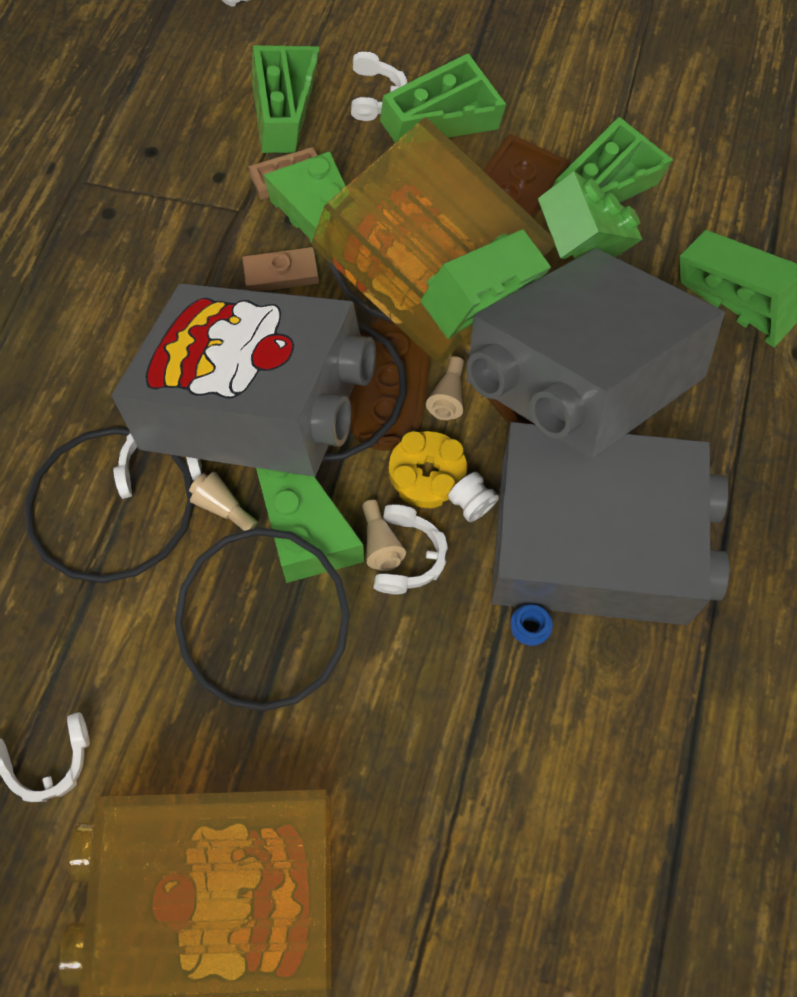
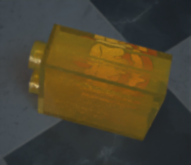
M427 117L423 118L324 206L311 243L441 367L461 347L470 354L473 326L471 325L452 338L447 339L420 302L428 289L427 281L438 273L441 266L490 244L504 233L510 235L521 229H524L544 258L556 246L553 237Z
M325 789L95 797L93 822L76 824L70 842L69 869L71 878L74 882H88L85 923L68 924L61 943L59 968L61 982L64 987L79 986V997H332L331 802Z

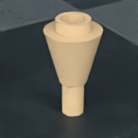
M454 356L450 358L446 374L426 401V408L437 419L452 420L460 417L463 413L460 377L464 360L460 357Z
M212 472L209 475L201 474L189 489L192 493L190 503L225 519L229 518L244 531L254 529L258 521L239 506L236 498L216 472Z
M368 500L362 505L368 524L367 565L379 571L395 569L405 558L406 550L388 524L383 520L378 502L376 500Z

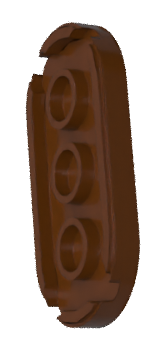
M390 314L396 317H408L399 314ZM377 318L375 319L376 322L372 323L370 327L392 342L405 365L407 395L396 423L374 446L370 447L375 450L388 451L393 450L402 441L406 433L411 431L419 432L421 430L430 365L431 340L426 330L424 332L419 327V324H394ZM360 332V336L372 337L367 332ZM375 338L373 339L376 346V363L372 379L366 386L355 384L349 397L351 404L350 430L361 443L369 440L390 419L399 396L398 367L387 347Z

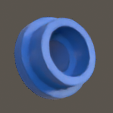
M535 604L519 607L512 615L510 622L513 636L520 643L527 646H537L544 643L549 638L553 627L549 613L541 606ZM528 620L534 621L538 625V630L529 632L524 628L523 623Z

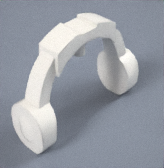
M358 52L353 56V70L356 73L366 76L382 74L389 77L396 85L391 86L390 92L407 84L403 71H398L391 65L380 62L378 56L374 53ZM356 98L352 101L351 115L357 120H374L378 114H381L382 102H378L373 98Z
M131 433L127 436V441L121 449L119 466L113 468L116 487L122 499L132 497L129 460L137 445ZM186 457L194 481L202 474L201 460Z
M387 505L384 509L383 520L404 527H415L428 534L427 536L432 540L436 552L427 551L426 558L435 559L436 563L424 575L417 577L378 574L375 576L373 586L377 591L389 594L406 593L408 588L421 587L432 580H437L445 566V553L448 547L444 533L439 532L427 520L416 516V510L411 507Z
M80 712L67 716L70 742L73 749L71 768L65 778L54 787L51 776L43 778L44 791H32L17 780L13 773L6 745L0 739V776H2L7 786L15 794L22 797L23 801L47 802V799L56 796L62 797L77 785L76 780L83 767L84 748L90 745L87 726Z

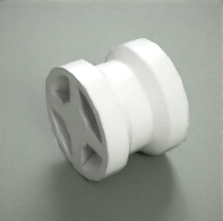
M473 472L464 477L448 494L449 500L454 505L461 506L463 516L468 522H473L486 514L499 498L493 489H487L483 485L484 479L478 472Z

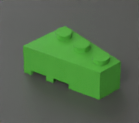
M253 45L251 80L262 153L296 152L316 78L320 47Z
M469 53L383 95L380 122L397 146H404L499 129L506 103Z
M618 117L556 179L553 187L575 171L586 180L593 179L601 191L606 194L612 193L620 203L658 185L673 159L622 118Z
M330 152L263 175L270 202L276 208L279 207L289 217L290 222L296 228L299 227L309 237L310 243L327 260L326 235L334 211L349 196V192ZM353 202L341 213L333 236L335 261L339 270L354 265V263L346 259L344 253L348 238L361 222Z
M575 171L538 198L559 256L562 259H566L570 255H573L576 259L595 248L616 258L642 240L637 228L640 220L636 212L630 206H622L612 193L606 194L601 191L593 179L586 180Z
M524 229L510 235L504 233L490 244L443 264L438 273L427 281L428 289L420 302L446 338L450 339L473 325L474 314L542 278L551 266Z
M705 230L680 255L681 283L713 306L718 308L722 304L739 316L736 322L746 328L751 324L766 334L768 337L765 342L775 348L797 323V263Z
M256 468L272 529L293 532L319 548L335 570L364 562L362 542L315 477ZM274 537L286 583L327 572L318 558L291 540Z

